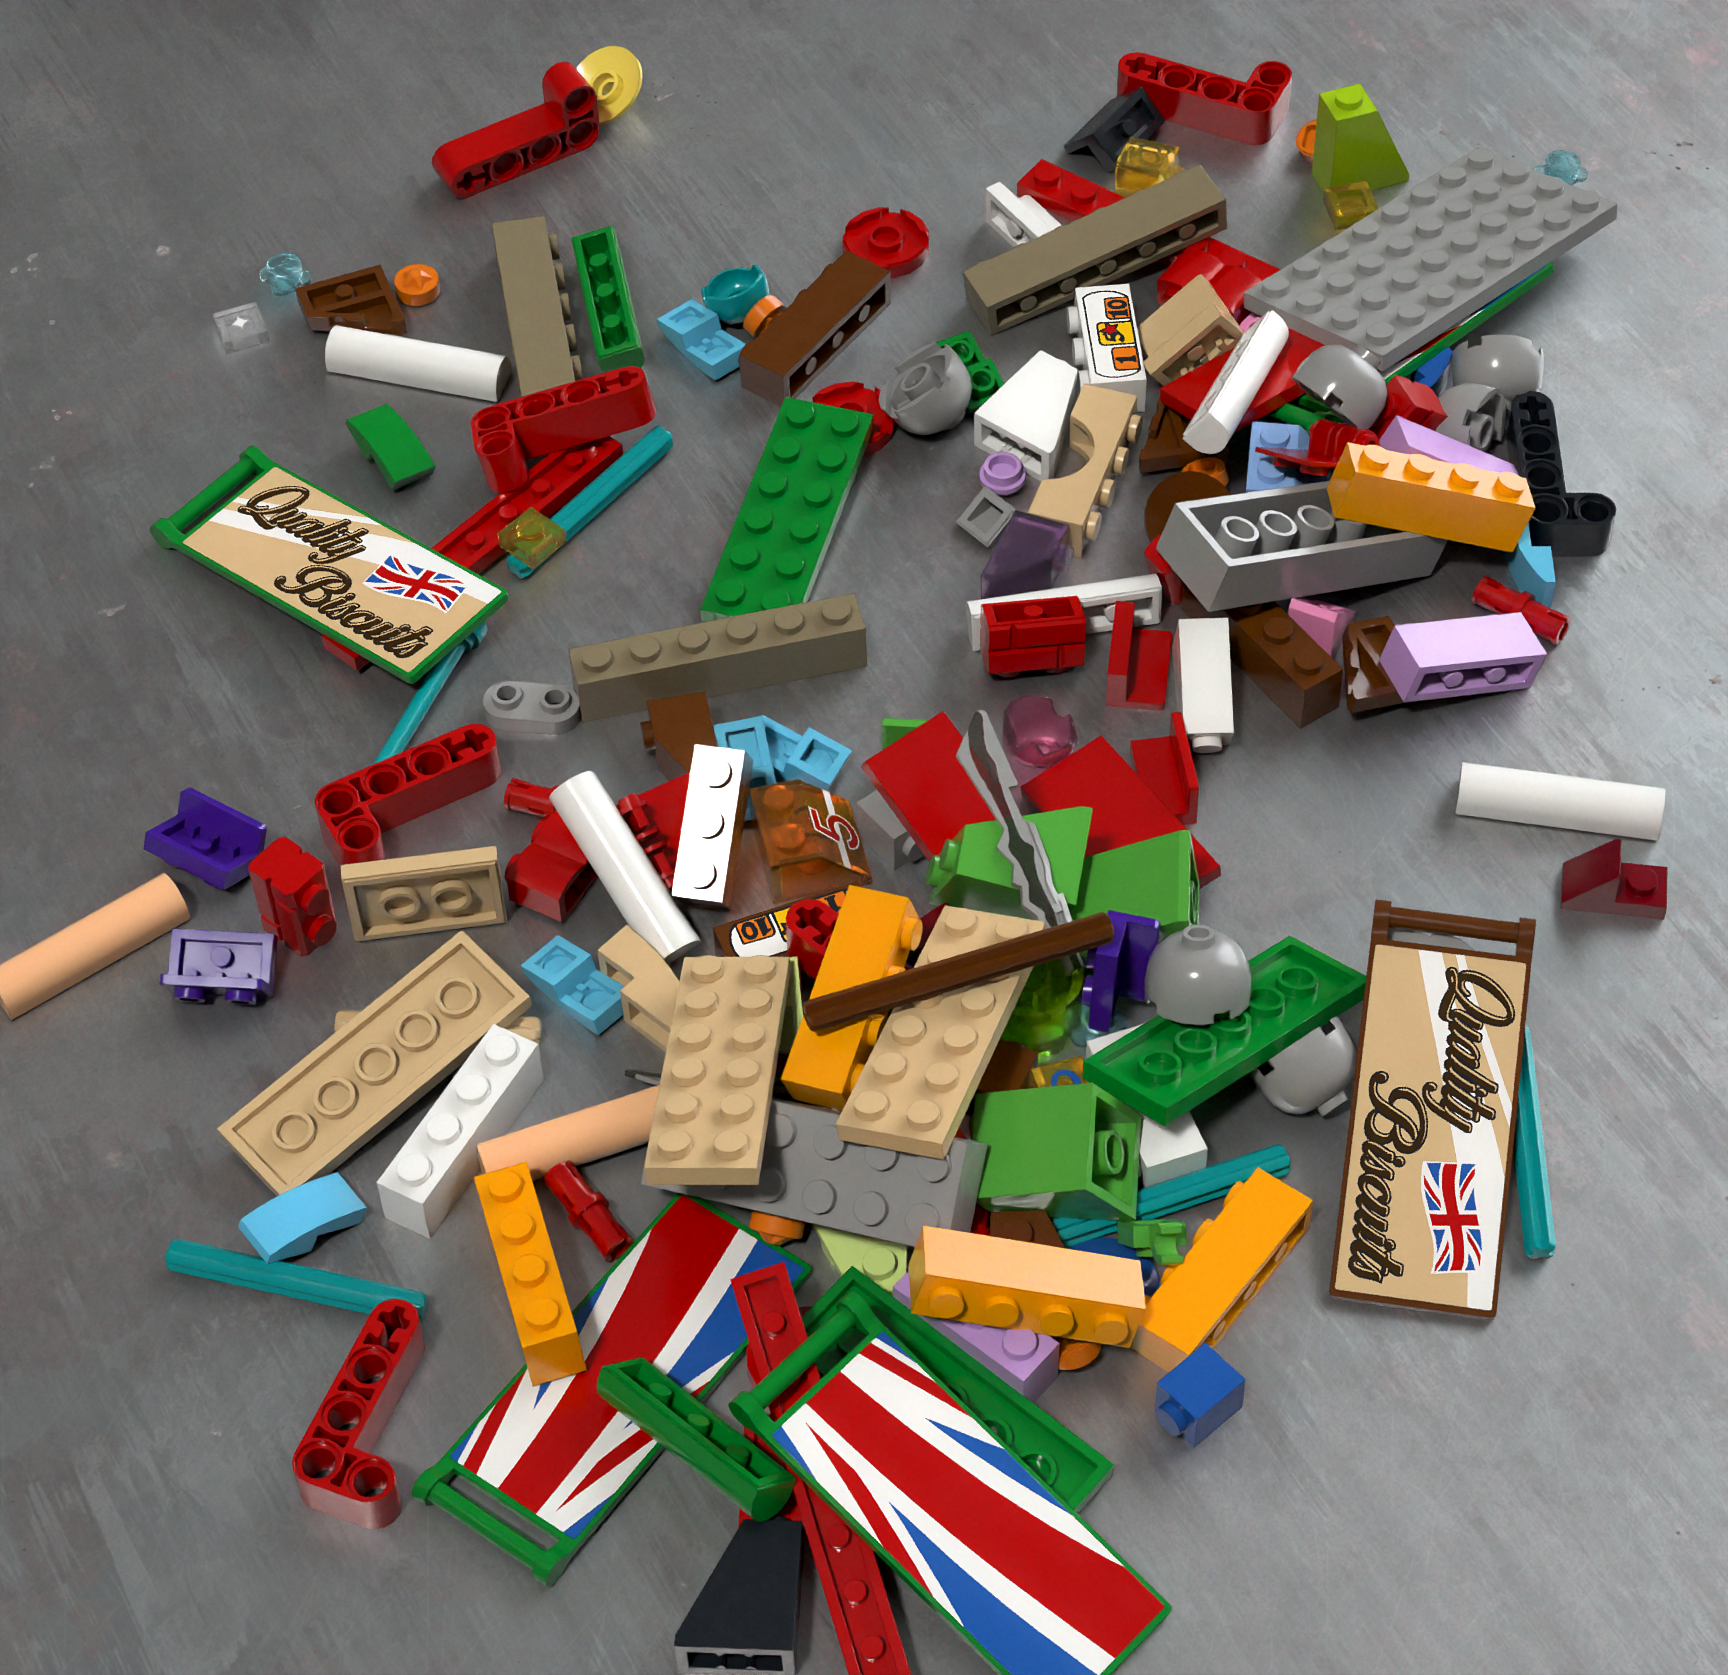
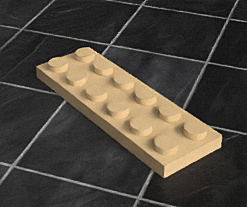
M945 905L914 968L1046 929V922ZM1034 966L893 1008L836 1122L838 1140L944 1160Z
M461 930L217 1128L218 1133L223 1141L276 1196L304 1183L326 1176L463 1064L493 1024L505 1029L532 1007L531 998Z
M712 955L684 957L644 1163L646 1185L759 1184L791 976L789 957H769L766 955L752 957H716Z

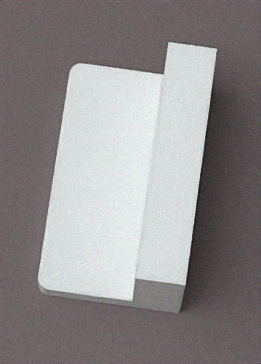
M1000 181L986 188V222L1012 247L1021 243H1027L1061 226L1030 195L1017 198Z

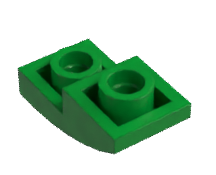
M970 330L935 342L941 348H945V344L949 345L962 359L968 369L972 383L969 404L965 409L968 414L976 412L1005 384L992 358L985 360Z
M388 404L346 420L345 424L366 460H375L392 491L433 474L436 465L411 428Z

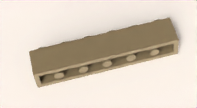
M1200 164L1184 172H1178L1160 183L1138 190L1129 197L1109 206L1098 208L1087 216L1067 225H1061L1047 234L1027 243H1021L1005 253L987 261H981L963 271L966 300L989 335H995L1074 299L1075 288L1102 286L1227 229L1226 198Z
M544 216L492 223L496 258L520 397L583 379L579 355L570 356V352L577 351L574 325L564 324V321L571 320L568 294H559L558 290L566 288L562 263L553 264V260L560 259L556 233H547Z
M855 593L568 649L573 688L578 697L582 723L648 710V700L704 691L707 698L867 667L866 627Z

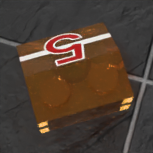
M800 779L749 789L752 828L773 904L809 897L859 881L861 886L872 884V876L848 800Z

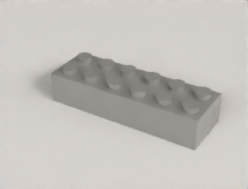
M1329 481L1175 503L1156 550L1208 612L1430 576L1448 540L1335 518L1326 488Z
M772 1097L758 1185L647 1186L915 1247L923 1225L970 1233L988 1144L954 1137L944 1160L842 1141L838 1140L836 1122L841 1112ZM643 1168V1173H642V1178H641V1183H640V1184L646 1185L645 1174H644V1168Z

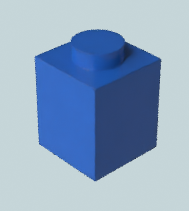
M1205 1342L1157 1382L1154 1411L1161 1425L1174 1436L1181 1435L1195 1448L1243 1407L1246 1379Z

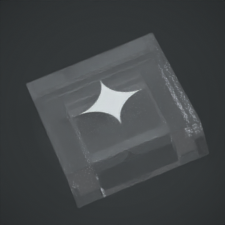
M256 302L213 314L215 326L226 354L270 342L268 331Z

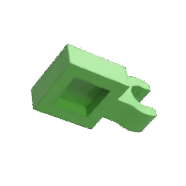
M1170 1218L1117 1221L1118 1243L1136 1248V1256L1154 1257L1156 1264L1159 1266L1183 1263V1255L1178 1253L1176 1246L1187 1245L1186 1223Z

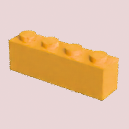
M1347 442L1326 487L1335 518L1508 552L1514 551L1535 510L1526 478H1522L1514 473H1498L1478 469L1466 463L1453 464L1433 460L1422 454L1408 455L1393 452L1377 445L1364 446Z
M849 885L809 1000L906 971L904 966L909 951H914L918 947L923 928L922 921L910 898ZM889 1010L817 1032L809 1029L803 1015L781 1077V1081L792 1098L842 1111L888 1020Z
M527 1162L474 1176L532 1386L587 1371L576 1326Z
M1257 1167L1245 1183L1241 1181L1236 1182L1224 1200L1222 1212L1214 1221L1210 1218L1206 1219L1197 1230L1192 1241L1193 1247L1183 1258V1263L1168 1265L1161 1278L1159 1289L1152 1297L1144 1295L1146 1310L1132 1341L1131 1349L1167 1372L1173 1370L1205 1342L1214 1349L1308 1232L1313 1200Z
M923 1225L909 1262L911 1314L1012 1330L1031 1329L1037 1334L1130 1348L1146 1310L1139 1260Z

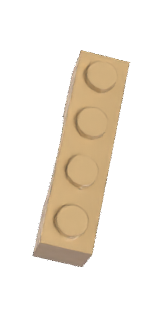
M1089 384L1083 385L1070 415L1069 448L1083 456L1088 463L1082 469L1069 476L1056 479H1042L1028 511L1027 545L1081 558L1088 540L1095 541L1097 539L1102 522V514L1100 513L1102 507L1109 508L1111 506L1116 488L1115 476L1116 474H1124L1129 459L1128 445L1130 442L1136 444L1141 433L1143 417L1136 415V395Z

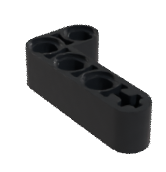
M1535 391L1516 395L1512 401L1506 440L1509 463L1514 464L1520 477L1526 478L1535 505V510L1528 522L1531 546H1551L1552 557L1597 556L1604 553L1610 545L1616 515L1614 502L1609 497L1599 493H1566L1552 400L1547 395Z

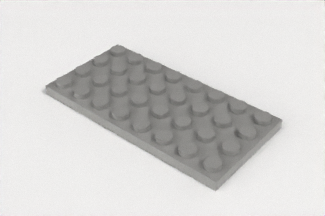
M1476 148L1245 291L1244 308L1260 316L1273 310L1284 320L1288 328L1324 345L1339 344L1354 351L1358 344H1360L1381 361L1376 369L1383 372L1616 220L1617 203L1600 197L1595 192L1585 191L1565 183L1558 177L1540 173L1523 163L1513 162L1498 156L1491 150Z

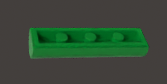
M608 226L572 237L573 250L596 356L601 370L605 373L628 366L642 368L645 357L614 226Z
M643 1357L602 1366L596 1386L598 1395L757 1522L766 1521L783 1508L792 1493L796 1478Z

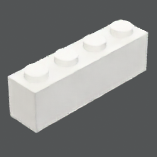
M495 1024L490 1027L376 1182L386 1219L431 1239L480 1170L477 1145L504 1136L544 1081L539 1045Z

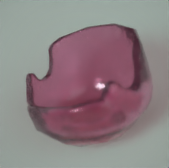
M1026 695L1011 701L1005 709L1002 722L1003 746L1009 756L1019 764L1037 770L1049 769L1059 764L1075 750L1078 737L1073 726L1072 716L1070 714L1065 717L1059 716L1055 712L1051 698Z

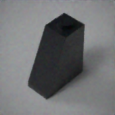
M774 1515L763 1522H757L754 1519H744L675 1635L674 1649L678 1672L736 1675H796L804 1558L802 1521H790L788 1518Z

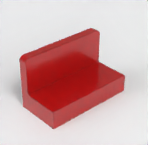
M1116 601L1107 672L1106 706L1162 711L1165 708L1172 633L1170 631L1134 628L1135 602Z
M1173 712L1170 715L1169 736L1130 741V756L1136 774L1183 825L1197 823L1199 784L1182 713Z

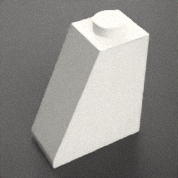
M1040 350L974 413V446L989 454L996 452L1014 454L1024 466L1026 474L1040 482L1042 479H1054L1069 430L1070 415L1077 401L1078 369Z
M1228 618L1179 619L1172 645L1177 712L1182 713L1189 747L1192 746L1194 752H1218L1222 750V746L1230 745L1234 734Z

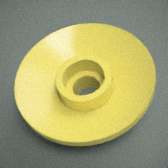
M620 46L603 47L588 55L577 66V70L596 92L600 125L608 124L621 117L636 100L642 84V68L637 57L628 49Z

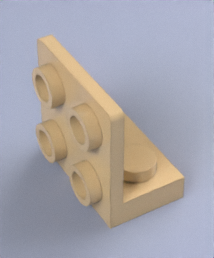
M1201 274L1197 275L1137 326L1140 345L1148 356L1142 363L1149 374L1164 386L1231 350L1237 345L1244 333L1209 281Z

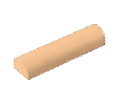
M162 873L0 964V1006L11 1021L172 930V928L191 919L188 907L174 882L167 874Z
M659 1085L479 1143L477 1145L481 1173L485 1174L527 1162L532 1181L545 1177L552 1167L562 1161L566 1163L567 1160H570L576 1167L649 1143Z

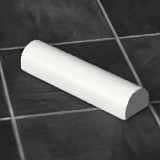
M1273 310L1264 314L1243 333L1183 433L1184 437L1182 439L1195 450L1206 454H1214L1226 447L1289 337L1288 327L1284 320Z
M338 325L331 329L325 348V363L328 372L498 402L512 372L511 361L508 356Z
M1155 573L967 601L965 603V615L972 651L980 650L981 604L1078 596L1085 615L1086 634L1112 631L1116 601L1135 602L1134 627L1161 623V583Z
M1462 762L1455 814L1658 841L1664 814L1666 791L1665 788Z
M586 771L568 779L557 787L549 796L551 803L629 927L647 941L667 964H670L702 943L596 774L592 771Z

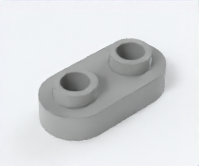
M502 681L491 686L483 697L486 720L491 726L499 730L560 735L573 730L581 720L576 692L563 685Z

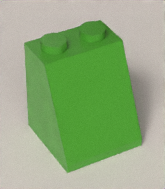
M1080 806L1023 815V820L1033 822L1036 825L1050 863L1052 883L1057 894L1063 892L1070 911L1076 906L1093 808ZM1005 818L1004 821L1009 832L1008 848L1019 862L1029 882V900L1045 912L1047 922L1053 927L1055 925L1035 884L1032 862L1033 852L1030 847L1022 844L1019 840L1011 818ZM997 820L965 825L952 840L947 839L939 855L931 857L925 879L926 885L932 886L929 904L940 906L946 902L948 906L1035 920L1021 908L1020 890L1011 885L1013 867L996 850L1003 834V830Z
M1179 830L1084 857L1076 906L1069 911L1072 921L1100 912L1108 913V910L1157 919L1160 922L1158 943L1165 937L1188 926L1199 925V878L1190 830ZM1088 950L1079 952L1084 965ZM1085 968L1079 973H1076V970H1074L1073 974L1074 977L1087 976L1088 974L1094 975V970Z
M1092 1082L975 1094L974 1113L969 1121L970 1136L973 1141L988 1144L976 1204L989 1212L1045 1210L1048 1217L1119 1221L1136 1220L1142 1115Z

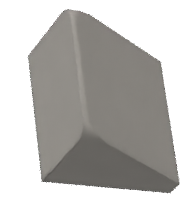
M984 486L956 523L991 550L1021 529L1028 520L1006 501Z

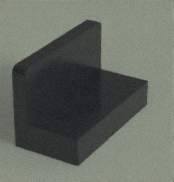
M1140 86L1110 100L1064 145V148L1068 153H1071L1088 145L1105 171L1109 173L1118 169L1165 122V119L1143 87Z

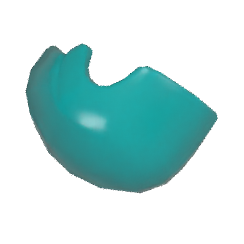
M756 264L752 265L751 269L740 267L723 270L711 278L707 286L701 289L705 306L718 314L719 321L729 325L743 323L750 309L759 300L770 295L767 278Z

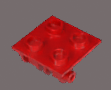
M1319 419L1309 429L1308 450L1256 447L1255 452L1273 456V465L1300 468L1301 473L1328 476L1329 470H1335L1347 442L1364 446H1380L1377 435L1371 430L1333 422L1328 419Z
M690 772L639 795L636 793L629 794L618 800L619 804L615 805L669 891L673 889Z

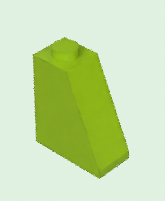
M1360 83L1319 93L1312 175L1328 201L1409 181L1410 174L1378 110Z

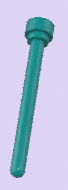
M485 622L430 669L373 764L402 753L462 654L468 653L480 645L488 631Z

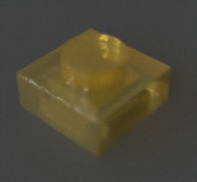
M1367 181L1324 188L1323 202L1335 231L1347 229L1379 209Z
M532 507L498 532L499 546L532 569L566 543L565 529Z

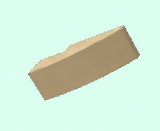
M626 924L598 949L600 972L624 985L620 990L624 1021L666 1052L679 981L669 965L653 947Z

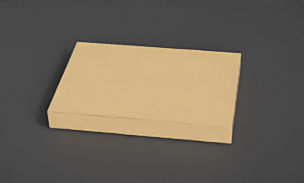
M496 846L340 865L342 885L354 939L357 942L508 922Z

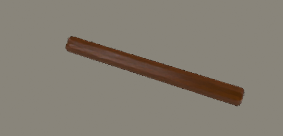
M1100 912L813 998L803 1004L804 1018L809 1029L817 1032L1099 947L1113 941V936L1115 935L1113 924L1107 913Z

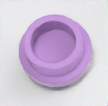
M996 452L989 455L979 470L981 486H986L996 495L1015 493L1023 487L1026 480L1024 466L1017 456L1009 452Z

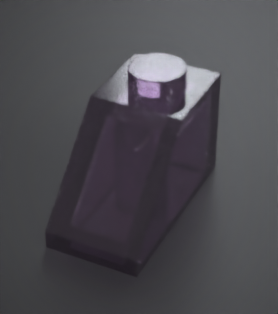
M1015 510L981 574V599L1052 589L1059 574H1066L1073 559L1074 547L1068 545L1069 525Z

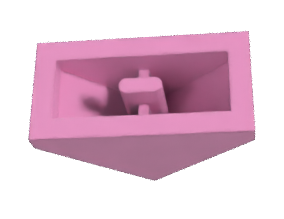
M1313 597L1292 598L1288 610V615L1333 659L1342 645V636L1347 624L1354 622L1357 613L1356 611Z

